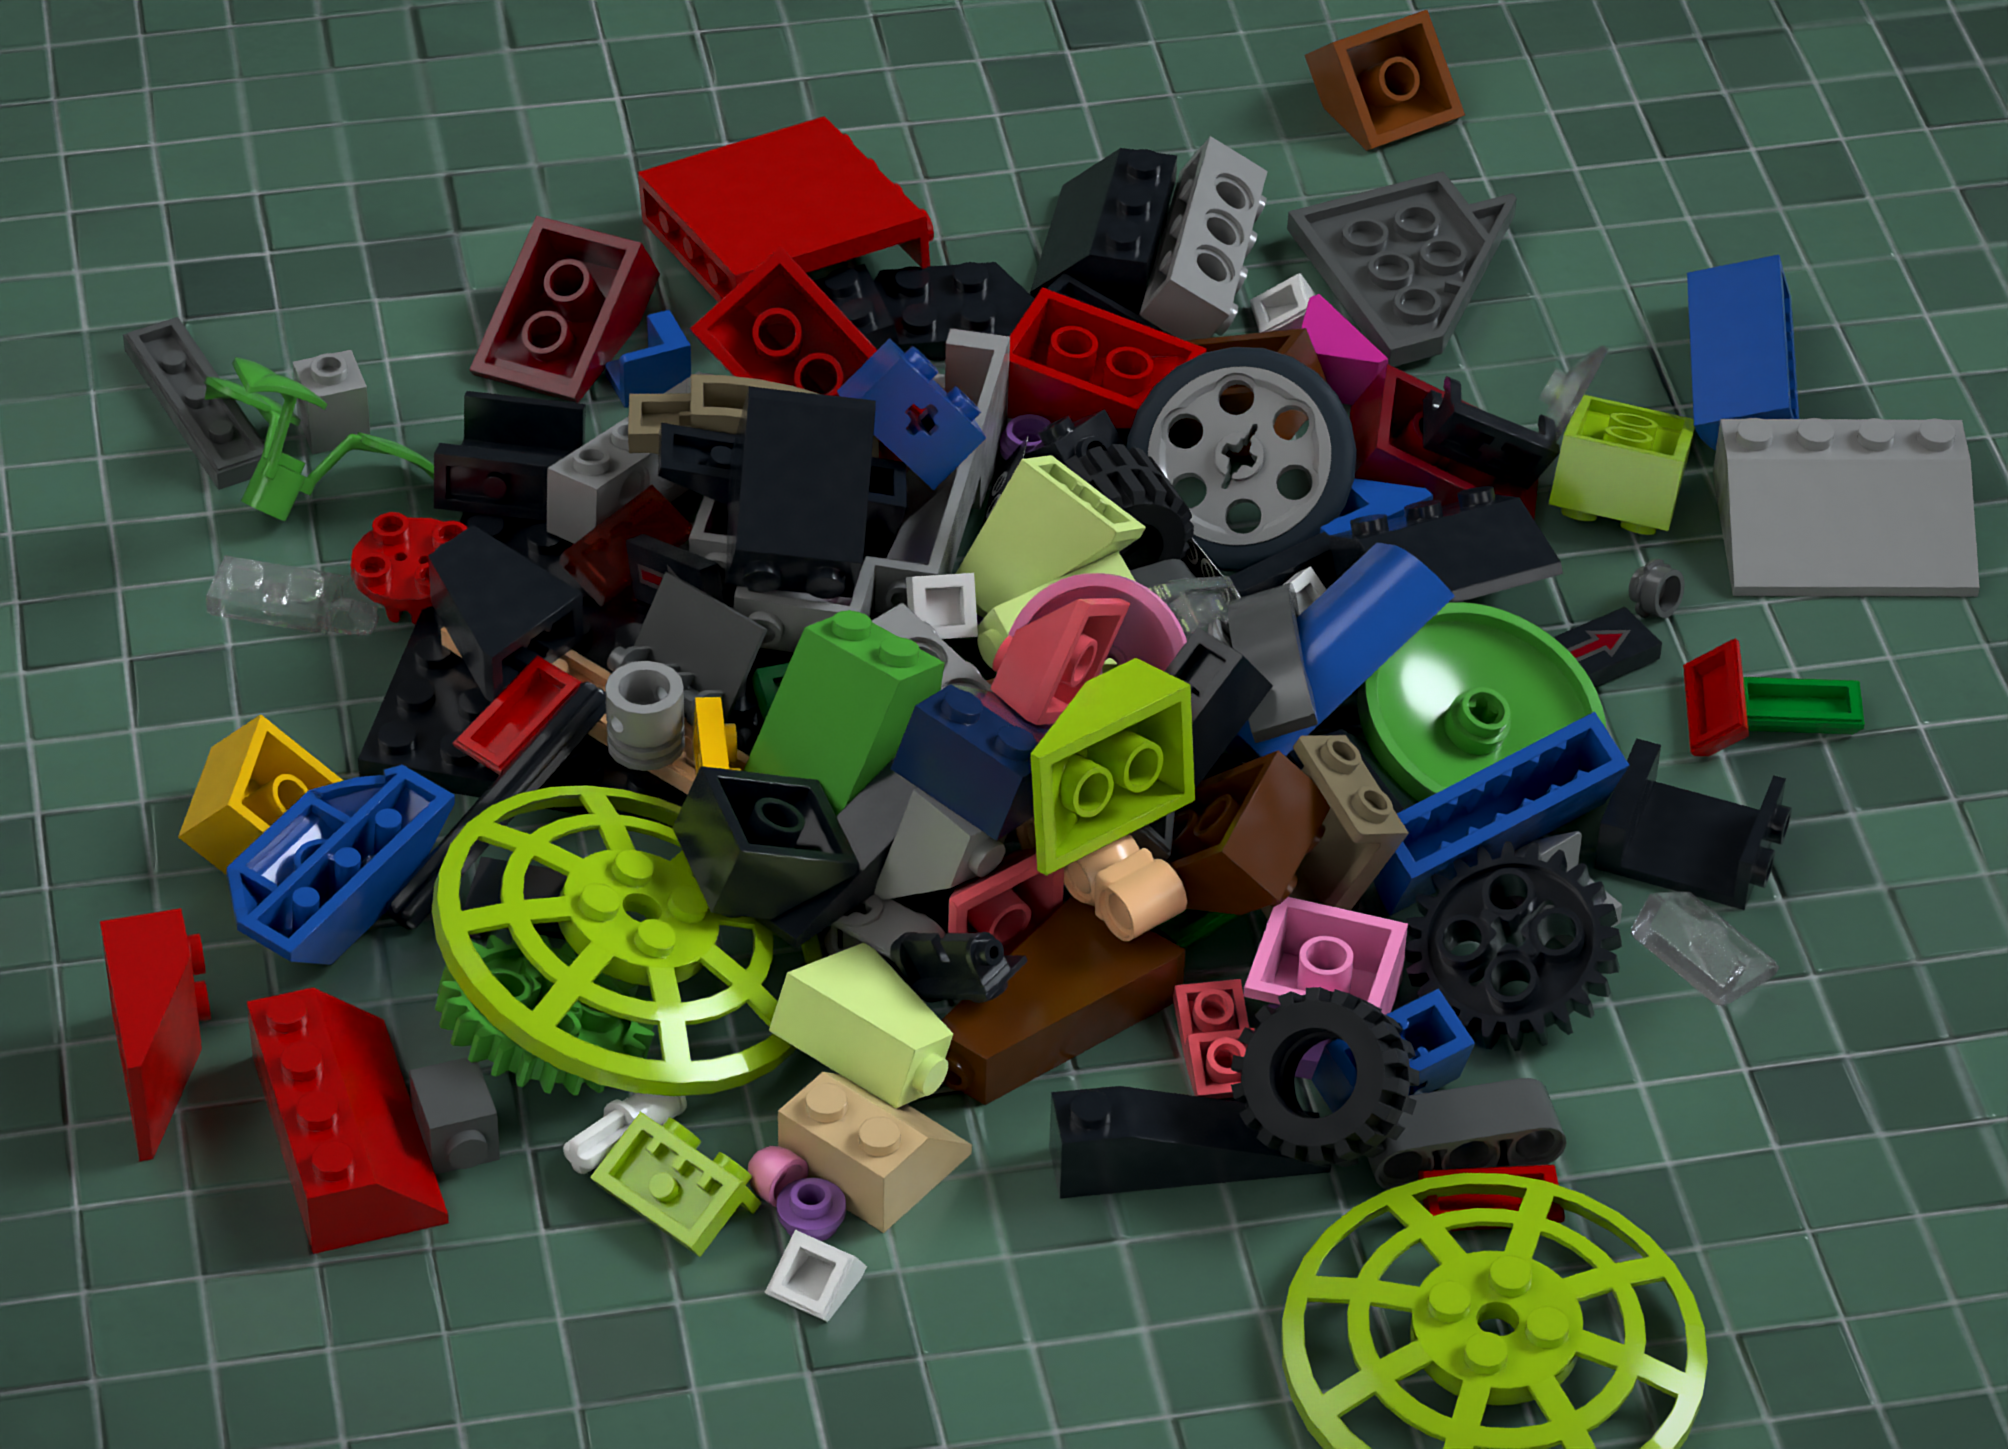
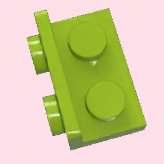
M641 1111L590 1177L601 1189L699 1257L702 1256L739 1205L754 1214L762 1204L746 1186L752 1175L737 1162L722 1152H719L712 1161L696 1150L701 1144V1140L679 1122L668 1117L661 1126Z

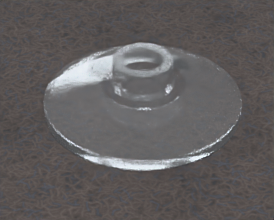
M1604 345L1585 355L1567 373L1555 368L1538 398L1548 404L1546 416L1555 421L1556 442L1574 414L1608 351V348Z

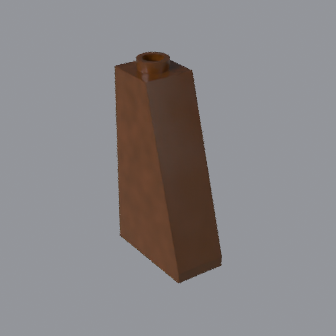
M1071 896L1010 954L1025 955L1028 961L1007 981L1008 987L1001 995L983 1003L962 1000L941 1020L953 1033L945 1058L948 1061V1071L943 1083L950 1089L961 1091L987 1105L1174 1004L1175 985H1182L1184 981L1185 949L1151 930L1130 941H1122L1111 932L1104 920L1099 919L1095 915V906L1082 903Z

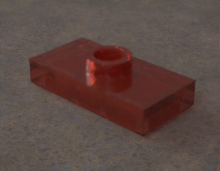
M652 484L565 550L561 555L559 563L600 606H603L632 583L625 540L640 534H646L679 547L689 539L693 526Z

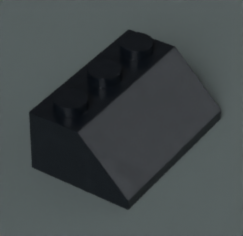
M1119 148L1062 185L1030 295L1035 299L1042 287L1047 289L1064 273L1139 315L1176 187L1177 155L1156 153L1148 149Z
M1481 486L1462 490L1457 493L1458 502L1441 506L1440 500L1412 503L1404 506L1405 516L1387 520L1386 514L1355 518L1350 521L1351 530L1329 536L1336 580L1376 543L1392 544L1415 556L1440 578L1455 595L1449 602H1461L1561 575L1563 571L1560 559L1520 497L1496 495L1493 486Z

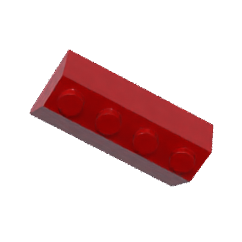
M781 246L690 328V331L732 376L786 384L822 395L839 396L837 390L877 351L869 340ZM913 404L906 412L912 411L919 416L926 408L920 409ZM879 440V458L903 462ZM906 465L907 473L910 470V468Z
M314 987L247 1001L253 1060L312 1253H321L448 1224V1212L412 1109L411 1100L384 1019Z

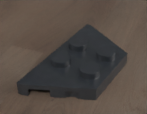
M966 262L958 265L930 266L924 269L908 266L901 269L880 270L874 280L875 286L894 322L899 343L896 345L905 353L914 346L928 360L946 359V341L950 329L1009 337L1034 301V298L996 262Z

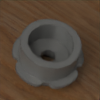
M1659 558L1652 559L1645 566L1638 568L1629 583V597L1633 602H1636V613L1642 618H1647L1650 614L1663 618L1671 616L1682 601L1685 587L1684 577L1680 571L1672 569L1669 564H1664V561Z

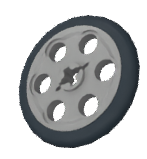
M1225 348L1203 353L1177 366L1150 391L1137 410L1127 438V450L1136 447L1143 450L1148 457L1151 456L1173 487L1186 477H1195L1206 485L1207 491L1204 500L1198 506L1189 508L1192 514L1190 521L1194 525V535L1192 538L1215 567L1221 571H1242L1320 534V527L1338 518L1345 508L1355 479L1357 449L1352 424L1338 395L1311 368L1291 356L1265 348ZM1238 384L1250 388L1254 393V403L1248 411L1243 414L1232 415L1221 408L1220 397L1228 387ZM1288 410L1303 412L1309 420V427L1306 433L1296 440L1282 439L1274 431L1277 417ZM1191 418L1202 425V439L1191 448H1178L1169 440L1170 428L1180 419ZM1254 429H1257L1256 432H1255V434L1252 436V438H1251V440H1250L1249 438H1250L1252 432L1254 431ZM1250 441L1249 452L1252 460L1256 463L1253 467L1242 465L1238 472H1234L1231 477V463L1226 456L1227 452L1230 450L1239 453L1243 446H1247ZM1292 469L1304 470L1311 476L1313 481L1310 492L1305 497L1297 500L1287 499L1278 491L1279 479L1285 472ZM1230 478H1231V481H1230L1228 487H1227L1226 489H1224L1226 483L1229 482V480H1230ZM1240 503H1251L1261 511V522L1258 527L1246 534L1232 531L1226 522L1231 508Z

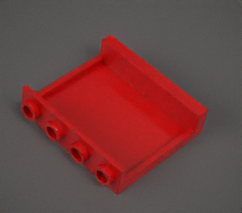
M825 116L637 172L642 222L717 302L721 301L780 246L805 273L894 245H899L922 269L930 267L929 242H932L934 239V230L928 213L923 208L919 209L904 194L899 184L889 180L879 170L876 162L872 158H867L853 144L851 138L846 133L842 134Z

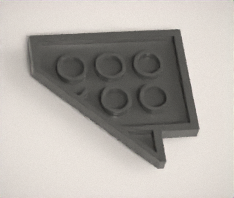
M1444 171L1289 211L1287 230L1367 339L1388 358V364L1395 367L1443 353L1515 217L1517 198L1511 193L1468 204Z

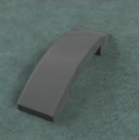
M1292 583L1235 599L1228 604L1232 648L1244 655L1273 685L1248 719L1255 743L1318 725L1313 691L1304 667L1296 620L1299 616L1296 592Z

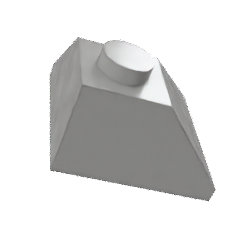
M916 788L913 790L874 893L882 900L948 889L977 876L985 877L994 871L1002 861L1006 850L1003 843L1007 834L997 841L933 797Z

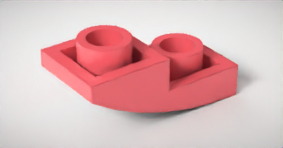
M1241 979L1175 985L1173 1002L1188 1075L1195 1096L1214 1099L1233 1098L1231 1085L1241 1083V1073L1231 1070L1233 1055L1244 1057L1248 1046L1238 1041L1244 1028H1249Z

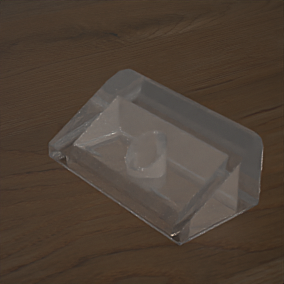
M1690 892L1650 894L1631 928V934L1637 941L1718 1006L1732 1003L1775 976L1779 969L1776 961Z

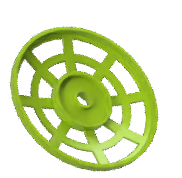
M588 785L543 788L520 793L491 805L469 821L450 844L434 883L432 917L436 941L448 970L468 1000L493 1026L526 1051L560 1070L596 1084L640 1094L689 1096L712 1094L743 1086L773 1071L794 1053L796 1047L772 1034L766 1040L738 1053L710 1060L691 1061L686 1025H696L722 1018L747 1003L770 1027L778 1001L762 984L767 977L773 959V935L776 934L752 917L730 918L721 914L711 913L683 850L669 861L660 856L636 850L627 832L633 831L653 836L681 848L673 828L633 816L618 815L616 810L653 818L673 826L682 807L660 798L624 789ZM584 806L589 813L556 820L538 828L532 834L498 824L518 814L551 807ZM587 830H598L607 850L581 858L551 842L569 834ZM479 840L513 851L502 876L501 903L462 911L459 898L461 870L470 847L474 842ZM532 860L567 876L559 897L524 900V876ZM626 911L640 913L648 919L642 922L631 918ZM558 922L566 941L579 956L570 966H567L545 945L533 924ZM720 925L752 929L754 936L753 955L746 970L715 945ZM508 927L513 940L527 960L546 979L554 984L533 1011L517 1000L490 972L474 948L469 935ZM817 935L801 945L806 965L823 959ZM705 966L729 986V988L711 997L691 1002H681L677 983L691 978ZM603 972L625 982L650 986L653 1001L624 996L603 988L593 981ZM577 1000L617 1018L643 1024L658 1025L662 1060L643 1059L610 1051L576 1038L558 1028L557 1025Z
M1459 1173L1423 1178L1388 1189L1353 1207L1328 1227L1304 1256L1289 1286L1281 1327L1282 1367L1291 1400L1307 1430L1323 1449H1372L1353 1434L1340 1417L1374 1395L1386 1408L1406 1424L1432 1438L1445 1442L1443 1449H1549L1558 1445H1562L1563 1449H1596L1588 1432L1599 1427L1620 1408L1632 1392L1637 1380L1676 1398L1671 1413L1654 1436L1639 1449H1680L1687 1440L1701 1407L1708 1364L1705 1327L1694 1295L1675 1263L1648 1234L1619 1212L1585 1194L1547 1181L1509 1174ZM1459 1194H1495L1523 1198L1519 1211L1472 1208L1445 1212L1433 1216L1418 1202L1429 1195L1444 1197ZM1552 1202L1560 1204V1207L1564 1210L1576 1213L1612 1232L1643 1258L1614 1263L1603 1250L1583 1235L1558 1222L1546 1219ZM1389 1211L1406 1227L1377 1248L1362 1267L1357 1278L1316 1276L1323 1259L1331 1249L1359 1226ZM1473 1226H1503L1512 1228L1504 1251H1478L1466 1253L1448 1231ZM1540 1235L1571 1249L1594 1269L1561 1278L1549 1267L1532 1259ZM1419 1242L1440 1265L1424 1279L1420 1287L1380 1281L1381 1276L1393 1261ZM1662 1281L1666 1283L1679 1305L1685 1323L1687 1344L1685 1373L1644 1353L1646 1346L1644 1315L1637 1294L1632 1287ZM1612 1292L1623 1318L1624 1344L1583 1330V1316L1579 1302ZM1307 1302L1349 1304L1347 1311L1348 1342L1354 1363L1359 1372L1324 1394L1313 1377L1305 1348L1304 1313ZM1370 1306L1411 1312V1343L1380 1359L1370 1333ZM1487 1319H1500L1509 1323L1514 1328V1331L1508 1335L1499 1336L1492 1332H1484L1478 1324ZM1578 1357L1616 1370L1603 1390L1585 1406L1577 1410L1574 1409L1560 1386L1572 1372ZM1424 1369L1437 1384L1458 1396L1452 1418L1442 1415L1420 1403L1401 1388L1397 1382ZM1533 1400L1536 1401L1548 1421L1540 1425L1519 1428L1481 1426L1487 1404L1515 1405Z

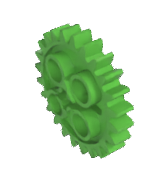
M490 935L486 948L472 941L474 948L490 972L517 1000L533 1011L554 985L527 960L513 938L511 944L507 945L495 935ZM540 935L545 945L567 966H570L578 957V955L574 954L575 951L568 942L561 949L552 948L547 936ZM445 965L437 990L438 997L435 1004V1010L442 1013L439 1026L442 1029L453 1030L450 1041L452 1046H472L468 1057L471 1063L488 1059L493 1062L491 1075L496 1077L506 1071L516 1074V1084L519 1087L525 1086L530 1079L539 1080L544 1092L551 1094L555 1083H563L572 1095L579 1094L581 1085L584 1082L598 1093L604 1091V1085L596 1084L558 1069L526 1051L498 1030L468 1000L448 970L447 965ZM603 972L593 981L595 984L621 995L650 1001L649 998L636 996L638 984L618 981V979ZM577 1000L557 1025L561 1030L586 1042L610 1051L643 1059L647 1058L654 1032H652L654 1025L617 1018L589 1007Z

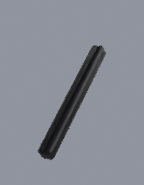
M589 681L581 683L389 899L386 907L390 913L389 916L396 923L401 924L408 930L415 929L432 911L434 883L452 841L469 821L491 805L520 793L538 790L606 713V695L604 690L596 687ZM511 817V818H509V819H507V820H504V821H502V822H500V823H498V824L507 826L508 823H509L514 817ZM479 840L474 842L462 867L461 877L490 844Z

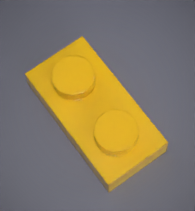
M695 697L692 740L695 775H697L701 766L741 771L740 768H729V763L736 762L737 733L735 723H724L721 697Z

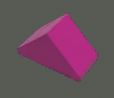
M1320 294L1309 298L1301 328L1307 329L1328 385L1338 395L1341 403L1353 405L1386 364H1388V358Z

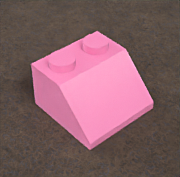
M1287 897L1281 904L1272 909L1244 986L1243 997L1280 1005L1278 997L1292 991L1304 995L1306 994V988L1321 987L1328 991L1334 992L1336 989L1356 996L1382 1009L1381 1012L1386 1015L1392 1011L1403 977L1408 923Z

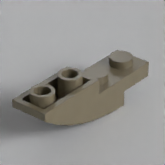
M691 374V393L629 394V453L658 454L661 423L736 435L749 386L818 393L761 379L727 375ZM873 435L872 457L879 458V439Z

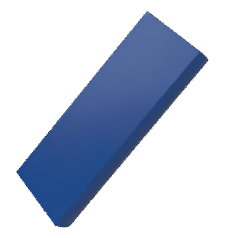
M1780 255L1688 272L1694 427L1699 437L1716 451L1720 419H1799L1792 300Z
M1376 543L1296 618L1304 667L1313 691L1318 725L1455 597L1450 589L1425 564L1396 545ZM1247 720L1228 745L1226 751L1237 761L1244 763L1277 750L1286 756L1293 750V746L1300 736L1309 735L1318 725L1255 743L1249 720Z
M1596 712L1565 726L1397 813L1409 834L1373 880L1379 897L1389 915L1391 916L1416 903L1415 898L1417 894L1431 895L1435 893L1431 878L1434 873L1442 875L1449 880L1455 878L1456 872L1453 861L1458 858L1463 860L1470 868L1477 865L1478 847L1483 846L1490 854L1492 860L1501 858L1505 841H1511L1515 851L1605 804L1630 765Z

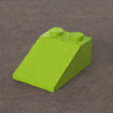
M1580 394L1563 435L1549 505L1562 507L1561 513L1576 520L1595 521L1597 515L1620 520L1622 528L1638 534L1652 535L1656 533L1657 529L1669 531L1695 433L1694 419Z
M1134 658L1086 681L1031 752L1037 871L1047 876L1195 801L1190 684L1138 658Z

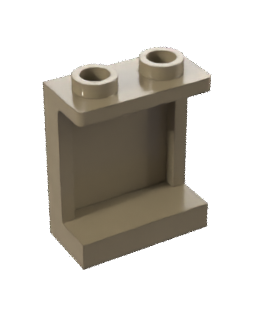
M1346 735L1300 736L1293 749L1304 765L1302 771L1315 782L1331 808L1322 823L1325 826V833L1319 843L1303 857L1295 872V875L1298 877L1297 884L1288 897L1351 911L1409 832L1394 811L1391 800L1382 792L1362 761L1359 750L1349 741ZM1270 905L1261 908L1267 920H1269L1273 909Z

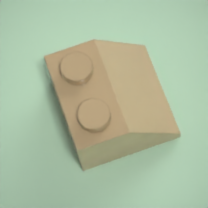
M822 1072L778 1110V1146L791 1150L807 1162V1178L825 1179L838 1186L845 1196L846 1210L882 1233H885L972 1154V1144L913 1107L905 1104L899 1108H894L840 1074Z

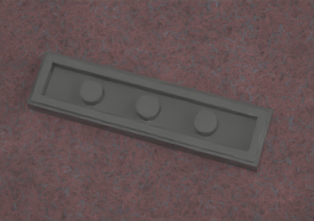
M175 317L123 334L125 352L217 489L220 490L250 480L262 456L265 443L235 400H205L206 385L204 381L206 377H220L180 319Z

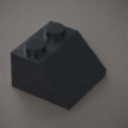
M701 766L672 827L711 913L721 914L730 918L743 916L773 919L855 875L860 865L818 780Z

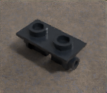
M906 932L896 939L890 948V957L898 965L905 979L904 981L921 999L930 1003L941 1000H971L974 1003L990 1001L1007 989V981L1028 961L1025 955H1004L1002 943L988 932L947 933L942 939L939 933Z

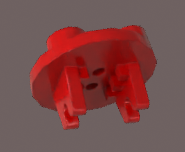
M388 512L379 515L372 522V530L364 534L352 550L351 576L357 589L373 602L384 605L389 621L397 623L403 611H407L411 615L412 623L416 625L422 609L433 606L430 594L428 555L436 551L441 544L450 541L467 529V526L458 521L443 522L433 518L406 517L398 512Z

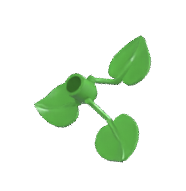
M239 357L234 358L232 365L243 386L229 380L209 376L204 381L206 385L205 400L233 399L256 407L269 424L262 456L241 502L286 522L299 492L301 491L311 496L316 483L351 450H363L400 457L424 470L434 480V464L401 444L362 432H358L357 435L349 434L306 477L301 474L306 463L282 452L289 424L292 423L299 426L301 419L293 413L297 398L326 410L328 404L297 381L277 375L256 362ZM255 392L280 393L284 398V403L281 405L275 400Z

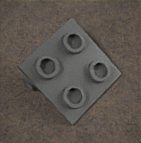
M665 572L634 646L627 649L622 646L615 648L608 658L607 667L614 672L617 668L631 662L652 661L663 663L673 668L682 678L684 717L688 724L693 726L695 697H721L724 723H727L768 629L674 574Z

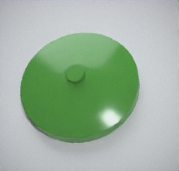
M1447 603L1361 684L1357 690L1360 724L1371 751L1384 770L1418 802L1593 712H1596L1606 728L1603 707L1592 681L1579 662L1560 642L1546 631L1518 615L1476 603Z

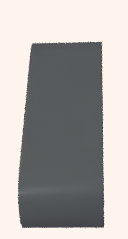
M1518 1078L1408 1096L1416 1100L1417 1103L1413 1115L1403 1112L1398 1121L1405 1130L1397 1140L1386 1137L1381 1142L1385 1151L1374 1158H1367L1376 1182L1382 1188L1388 1190L1419 1180L1418 1171L1548 1165L1564 1152L1567 1143L1546 1087L1541 1081L1533 1078Z

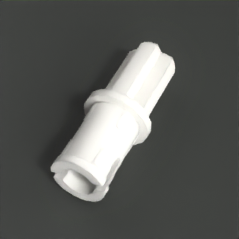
M635 1093L623 1101L613 1100L605 1106L603 1118L565 1143L563 1147L564 1156L571 1162L573 1169L577 1173L587 1174L600 1165L640 1111L662 1125L668 1117L673 1119L685 1111L687 1108L686 1097Z

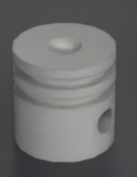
M652 661L631 662L617 668L609 676L605 685L609 754L617 763L629 769L641 771L657 770L672 764L681 756L685 746L684 688L682 678L673 668L663 663Z

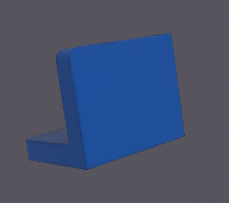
M670 310L647 315L648 348L623 354L618 360L607 362L605 365L606 377L625 408L629 407V394H664L691 376V345Z

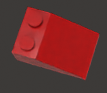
M1042 287L1009 336L1008 418L1013 419L1020 415L1033 414L1042 416L1053 423L1069 415L1071 420L1075 421L1105 409L1116 429H1131L1137 410L1153 387L1177 366L1206 353L1207 348Z
M181 908L100 921L112 1016L139 1162L154 1159L202 1050L199 1022L211 1020L205 980L194 982L193 975L206 973L200 933L186 934Z

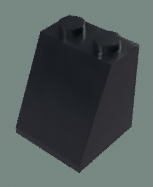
M749 386L729 463L726 585L746 587L756 592L779 590L807 593L821 599L853 597L863 564L876 411L875 400Z

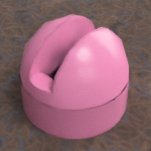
M780 1146L765 1147L757 1151L748 1163V1172L752 1175L750 1185L759 1197L776 1207L778 1195L786 1185L795 1180L807 1178L808 1164L789 1149Z

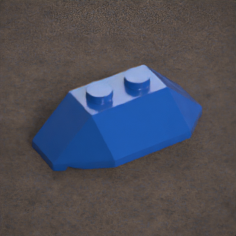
M404 765L384 769V775L355 777L307 791L227 866L226 876L237 930L290 962L332 965L388 910L386 905L389 899L428 857L455 804V795Z

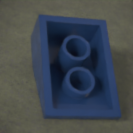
M950 684L915 705L890 769L997 841L1034 817L1031 752L1051 727L1047 724L1035 725L1025 720L994 692Z

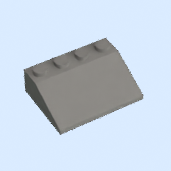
M1878 418L1720 419L1713 479L1733 596L1978 597L1980 586L1971 459L1962 420H1943L1937 418L1928 420H1885Z

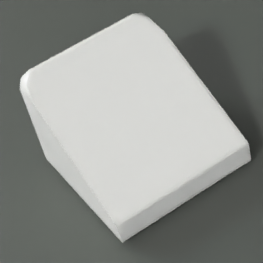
M1301 273L1250 300L1259 333L1301 329L1309 298L1316 295Z
M795 1230L765 1290V1294L828 1322L861 1280L867 1266L857 1257Z

